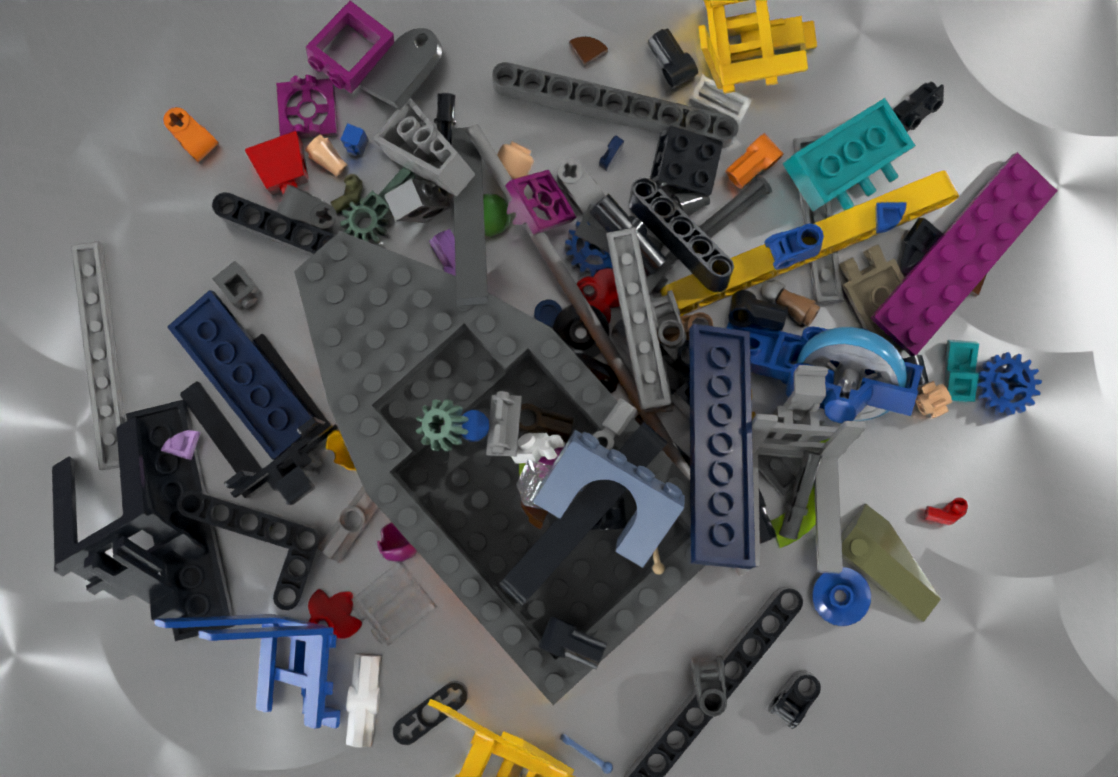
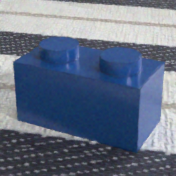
M348 123L340 139L347 152L354 156L357 154L362 156L369 142L363 129Z

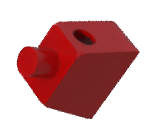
M296 131L245 149L252 165L271 195L281 192L283 195L287 184L298 188V186L309 182L303 142Z

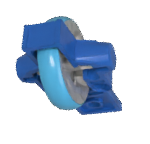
M728 322L727 329L750 332V346L756 348L750 349L751 372L780 379L783 384L787 385L786 395L788 398L794 391L793 373L799 365L827 367L828 373L825 376L826 397L820 403L819 409H824L826 416L831 421L843 424L844 421L870 420L880 417L889 411L911 416L924 366L904 362L898 350L880 335L856 327L825 329L812 326L805 328L802 336L753 324L749 327L738 328ZM792 361H796V362H797V363L794 364V365H793V364H790Z

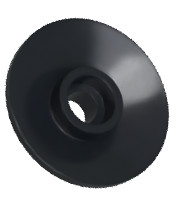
M573 305L564 308L557 315L553 324V330L575 354L584 353L593 358L601 353L599 347ZM590 305L609 336L610 328L605 315L599 309ZM584 329L586 336L578 338L575 335L576 330Z

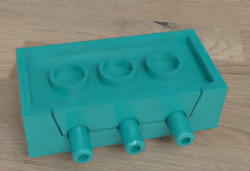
M883 98L793 154L783 163V166L812 211L817 210L835 197L845 211L854 206L846 190L858 183L865 195L869 197L877 191L869 176L880 169L888 182L891 183L899 177L891 162L916 145L886 98Z

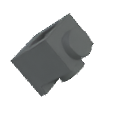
M236 261L212 278L229 301L238 309L242 306L245 309L249 308L259 299L257 294L261 290ZM240 285H245L246 288L238 294L237 288Z

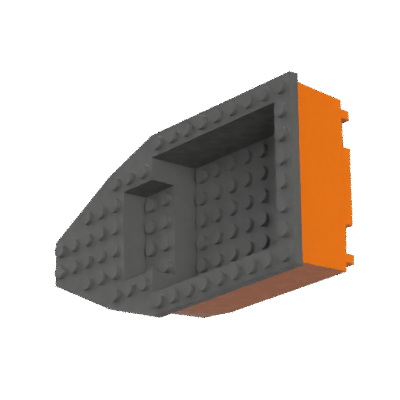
M341 231L294 271L327 401L366 494L552 705L557 703L594 668L588 667L567 656L563 658L539 647L551 616L576 626L577 630L606 642L607 646L600 660L601 662L706 566L691 564L690 480L661 450L646 468L653 472L656 479L665 484L670 482L681 489L682 494L685 495L684 509L658 545L660 562L665 566V571L660 575L653 572V554L642 568L615 552L617 538L623 529L590 530L527 602L521 606L498 584L558 517L548 512L541 529L528 521L529 517L524 512V509L521 508V498L524 490L535 494L539 485L531 477L530 473L520 476L519 463H515L511 456L486 455L488 433L482 440L477 442L467 441L459 435L462 441L461 445L452 444L451 451H444L442 448L439 451L431 450V444L423 445L421 443L424 435L417 434L415 430L421 427L422 423L418 422L416 417L425 416L422 407L424 405L432 407V400L437 399L443 403L445 399L453 401V406L459 405L463 408L460 416L467 411L478 410L484 413L489 420L492 395H497V392L503 391L508 392L509 395L522 396L521 405L525 403L533 404L541 409L573 417L569 440L575 430L581 434L586 432L591 435L597 431H602L605 428L602 423L618 401L551 327L489 292L488 304L457 306L456 276ZM525 410L520 413V423L522 425L530 426L534 424L535 417L532 412ZM634 418L629 422L620 437L614 436V446L612 449L618 451L640 427ZM443 420V424L439 426V430H441V427H442L443 425H445V421H444V420ZM519 431L518 439L527 433ZM600 437L597 439L601 446L607 447L608 442L605 438ZM626 489L619 498H624L626 522L628 523L637 509V504L632 493Z

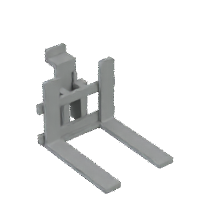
M799 365L793 373L794 391L785 404L777 406L771 415L756 414L752 420L756 567L754 568L760 565L758 455L803 458L804 450L823 455L814 481L817 570L821 573L839 574L843 570L838 459L860 437L866 428L865 422L844 421L840 427L821 426L825 422L824 409H819L826 397L825 376L828 373L827 367ZM785 433L795 434V437H787L784 435ZM813 435L830 437L826 443L808 442Z

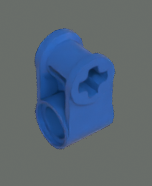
M810 223L789 231L776 233L768 237L764 243L771 250L775 261L773 263L774 268L779 270L818 255L822 248L824 235L819 226ZM810 236L815 238L817 243L806 245L802 239Z

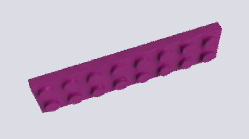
M1018 152L1012 154L870 319L910 356H916L1058 190Z

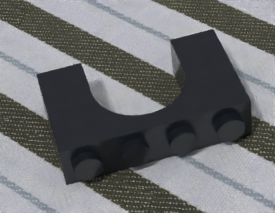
M621 319L613 326L611 337L630 356L623 319ZM659 343L661 355L665 356L672 402L690 419V373L683 369Z

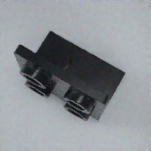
M671 125L660 133L649 179L654 181L660 188L668 184L697 194L710 196L714 186L723 142Z

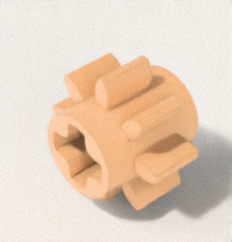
M934 381L917 388L920 394L917 395L915 403L924 416L931 414V417L935 418L949 412L946 405L952 403L949 391L943 384L936 386Z

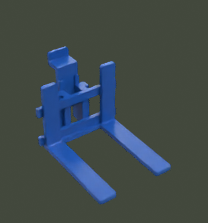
M275 614L155 619V626L162 628L262 624V628L199 631V638L209 641L261 638L256 709L265 713L272 712L274 680L301 687V695L303 696L302 714H304L305 726L313 729L321 728V725L333 729L339 728L341 710L325 706L326 695H332L333 682L327 680L329 648H336L337 635L333 634L334 628ZM278 637L291 638L289 669L275 666Z

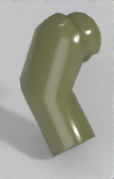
M356 174L346 176L344 179L346 184L344 195L330 202L336 210V214L351 208L350 202L359 203L363 191V182Z

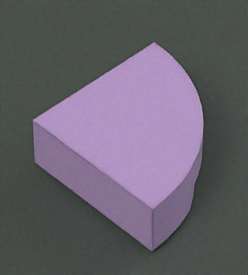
M193 430L180 432L169 438L164 443L161 451L192 460L201 432Z

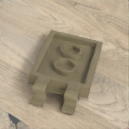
M877 244L863 252L866 260L871 264L869 267L860 271L853 257L839 264L842 274L849 281L843 284L842 287L863 328L880 335L890 342L898 352H901L903 349L870 319L904 279L895 258L886 261L880 246Z

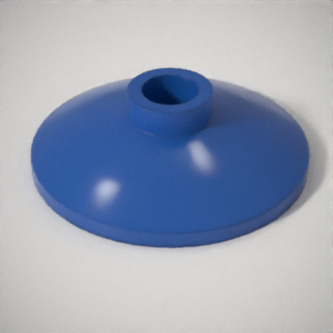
M843 567L842 572L839 574L822 573L818 577L813 587L812 601L816 612L826 622L836 626H849L860 621L868 612L871 604V590L866 579L859 572ZM838 590L844 593V598L841 601L835 599V593Z

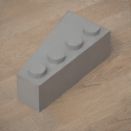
M411 98L400 110L397 109L372 138L391 160L455 196H458L475 176L472 169Z

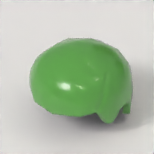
M485 193L483 194L485 236L493 237L502 234L510 223L511 214L508 215L506 213L508 203L498 194Z

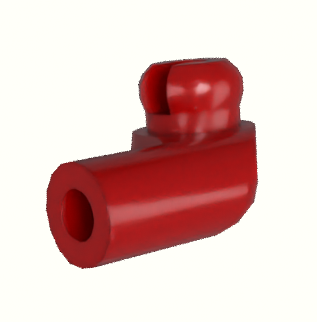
M958 497L942 509L927 506L924 512V520L953 525L967 513L968 502L964 498Z

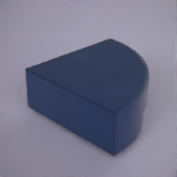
M616 135L609 142L608 150L599 160V166L604 170H608L622 151L623 139Z

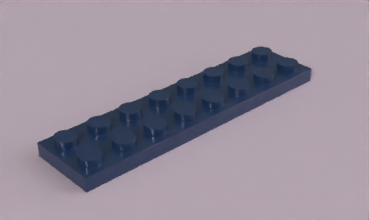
M693 324L689 328L691 564L752 569L756 567L750 332Z

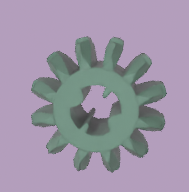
M435 399L432 400V407L427 405L422 407L425 416L416 417V420L421 422L422 426L418 427L415 431L417 434L424 435L421 440L423 445L431 444V450L439 451L441 448L444 451H451L452 444H462L459 435L469 433L467 429L462 428V424L468 422L469 419L466 416H460L463 411L461 406H453L452 400L445 399L442 403L440 400ZM443 420H444V421H445V425H443V426L441 427V430H439V426L443 424Z

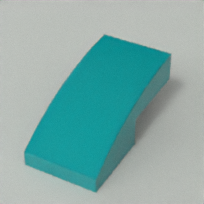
M947 340L945 387L953 401L975 402L979 374L976 372L979 343L976 341Z

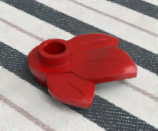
M604 268L599 270L593 277L586 276L581 278L576 284L588 304L599 309L605 315L609 324L611 321V308L619 307L620 303L613 269ZM586 286H592L594 292L587 294L583 289Z
M318 589L309 599L308 610L311 618L308 622L318 624L320 621H325L328 627L334 628L333 634L337 635L339 639L351 637L363 624L361 620L350 615L354 606L353 593L350 591L339 592L329 598L322 589Z

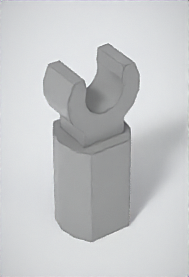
M619 399L602 423L605 428L602 431H597L593 436L596 439L600 437L605 438L608 442L606 449L611 450L614 446V436L620 437L636 414L637 409L623 399Z

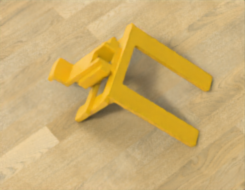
M703 0L707 9L710 37L705 24L699 25L701 49L717 89H723L724 94L735 92V84L765 79L766 86L778 84V76L808 70L805 50L817 47L814 21L803 22L802 15L770 20L767 0H755L757 12L726 18L724 5L749 0ZM741 35L742 43L729 45L728 37ZM800 45L801 51L779 55L774 53V50Z
M429 700L427 705L475 731L471 741L473 745L459 775L456 774L455 777H481L492 753L504 758L496 777H519L523 768L529 770L526 777H575L572 776L574 769L529 742L505 731L499 736L456 710L435 700Z

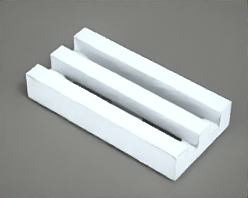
M702 74L689 102L705 110L731 116L737 121L739 126L753 99L737 91L724 94L723 89H717L713 79ZM703 85L743 104L742 108L702 88ZM698 94L737 113L738 116L698 96Z

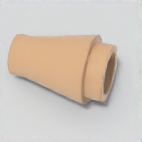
M322 135L314 138L305 149L309 154V159L330 171L336 177L348 166L329 138H324Z

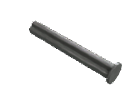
M758 174L753 183L699 226L710 239L763 195L772 193V188L764 177Z

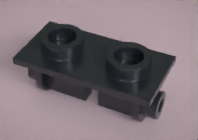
M932 81L923 83L909 95V99L914 102L913 105L907 100H903L893 109L907 132L916 129L931 112H936L944 102L943 84L937 87Z

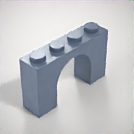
M575 430L536 490L533 503L561 518L575 495L586 484L596 480H612L622 484L632 493L637 509L617 538L615 552L643 568L684 509L685 495L682 494L681 489L670 482L665 484L656 479L653 472L644 466L636 467L628 462L626 456L615 449L608 450L601 446L593 435L586 432L581 434Z

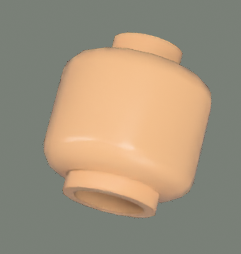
M511 141L510 145L503 144L497 154L512 179L527 176L534 163V159L530 156L531 150Z

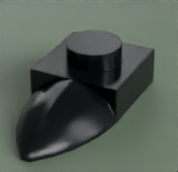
M918 218L903 240L906 243L901 260V272L903 274L910 272L943 235L926 218Z

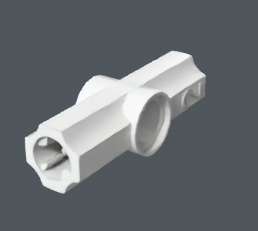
M370 653L355 654L353 680L347 696V712H349L347 745L353 747L372 746L375 714L378 713L381 689L378 687L381 655Z

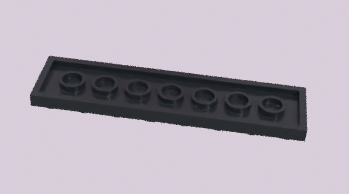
M179 400L126 413L127 421L135 417L140 423L148 508L154 509L161 514V517L180 530H185L193 539L205 546V552L192 560H187L174 550L159 557L163 564V571L160 572V575L164 577L165 581L177 588L179 605L186 609L185 615L179 618L233 616L213 525L187 518L181 515L177 508V500L184 492L198 490L206 493L197 450L195 448L192 460L161 451L164 443L169 438L180 432L192 430L186 401ZM190 495L185 500V506L189 511L196 512L200 507V501L196 496ZM152 537L154 546L160 543V541ZM235 625L172 628L175 641L199 636V631L221 630L234 627Z

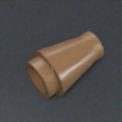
M786 289L782 291L776 301V304L788 307V314L800 325L805 324L808 327L821 308L815 304V300L789 292Z

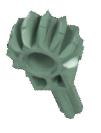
M403 167L379 195L372 190L365 198L360 199V206L350 202L349 205L352 211L343 210L342 215L346 219L340 222V226L346 229L344 233L367 242L373 239L376 244H379L380 240L377 235H387L388 232L383 226L388 225L389 219L393 216L384 195L406 181L415 179L416 175L411 170ZM363 218L372 219L370 226L367 228H359L358 222Z

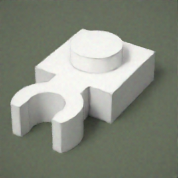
M527 433L518 439L517 457H511L515 463H538L542 456H545L548 460L555 459L558 455L554 449L564 447L565 443L559 435L548 436L547 433Z

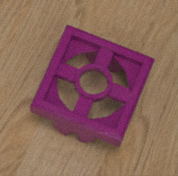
M296 75L290 79V82L276 83L280 136L296 131L301 139L316 138L318 135L323 137L338 136L335 88L330 79L317 80L316 77L311 75H305V78L302 79ZM311 89L321 93L326 99L327 104L317 105L311 98ZM302 90V100L298 105L287 107L291 96L297 91ZM310 103L316 108L314 115L308 118L301 116V107L304 104ZM319 114H327L320 125L313 123ZM298 116L304 121V126L302 124L294 126L288 117Z
M549 169L512 179L505 185L512 197V200L508 203L506 213L508 215L516 213V217L512 221L513 225L527 223L533 235L571 223L577 218ZM527 185L530 186L533 192L532 198L528 200L524 195V189ZM538 194H541L540 201L538 199ZM537 207L544 211L549 220L537 217L533 208Z

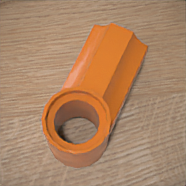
M766 133L759 136L746 149L747 152L725 171L729 180L740 189L745 187L763 170L767 171L784 155Z

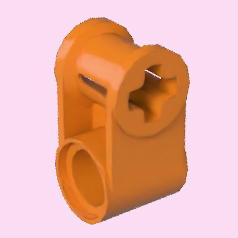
M175 107L165 113L163 118L164 125L198 163L219 144L184 109ZM178 121L184 123L181 127L176 125Z

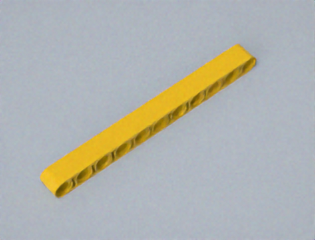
M947 171L936 172L814 223L822 229L824 235L821 251L815 257L797 262L787 268L776 270L773 266L775 261L771 250L763 244L730 258L733 261L734 269L726 290L722 292L710 291L691 274L664 286L660 290L661 296L667 295L668 291L672 290L681 314L680 316H683L731 296L737 291L748 289L880 234L876 233V203L906 202V210L897 225L899 226L951 204L958 199L959 194ZM810 236L802 239L806 245L817 243L816 239Z

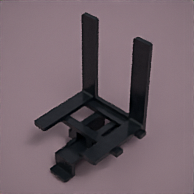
M260 334L254 339V342L314 415L313 418L297 429L300 435L305 436L304 439L262 468L200 382L196 381L180 393V396L186 401V405L236 472L234 476L224 482L227 488L234 489L230 492L234 498L241 494L244 498H249L269 484L273 490L281 493L287 505H294L315 489L309 477L317 476L319 473L316 469L323 463L317 455L311 452L325 443L328 435L339 428L337 424L333 426L326 419L264 334Z
M133 417L117 427L123 515L78 542L74 459L68 456L53 465L54 572L62 577L73 572L90 582V584L86 585V590L93 595L104 590L117 599L123 600L134 594L150 604L151 620L154 622L155 619L179 618L185 615L186 609L179 605L177 588L158 574L163 571L162 560L159 557L174 550L187 560H192L205 552V546L193 539L185 530H180L161 517L160 513L148 508L140 423L137 418ZM143 530L160 541V543L145 550L128 538ZM113 548V557L105 552Z

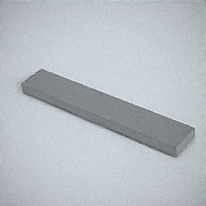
M822 135L794 138V153L821 138ZM800 193L804 225L814 224L833 216L831 201L812 211ZM838 251L810 262L815 304L843 302L844 295Z
M636 228L606 233L640 410L671 405Z

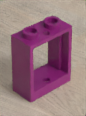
M350 0L306 46L307 62L315 71H322L329 76L330 81L337 88H344L352 94L366 75L394 44V34ZM347 25L374 45L350 71H347L323 52Z

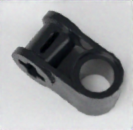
M806 670L796 671L783 689L774 697L768 707V712L771 714L776 713L788 722V727L795 729L821 692L820 682L811 672ZM803 679H811L812 686L807 692H800L798 690V685Z

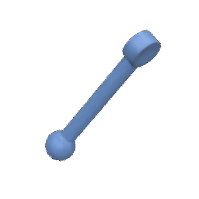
M561 735L559 738L561 741L602 767L604 773L609 774L612 772L613 765L610 762H603L567 735Z

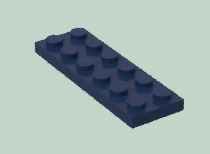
M209 290L167 326L272 460L277 459L304 437L298 433L297 429L313 418L314 415L214 291Z

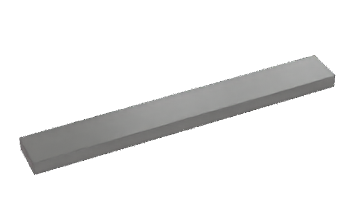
M96 241L71 245L98 467L99 470L119 468L117 427L125 422L103 243Z

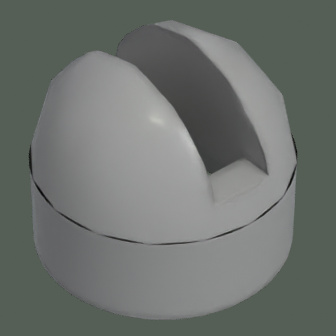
M774 279L768 280L761 287L762 297L766 301L775 304L782 291L786 288V285Z

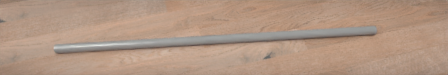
M475 124L468 128L466 133L510 202L512 197L505 185L512 178L480 126ZM527 223L523 224L643 421L668 442L662 449L663 452L690 480V468L657 414H644V410H640L632 373L545 232L533 235ZM734 568L739 576L751 570Z

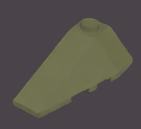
M864 504L841 534L842 559L924 622L941 598L890 522L869 505Z

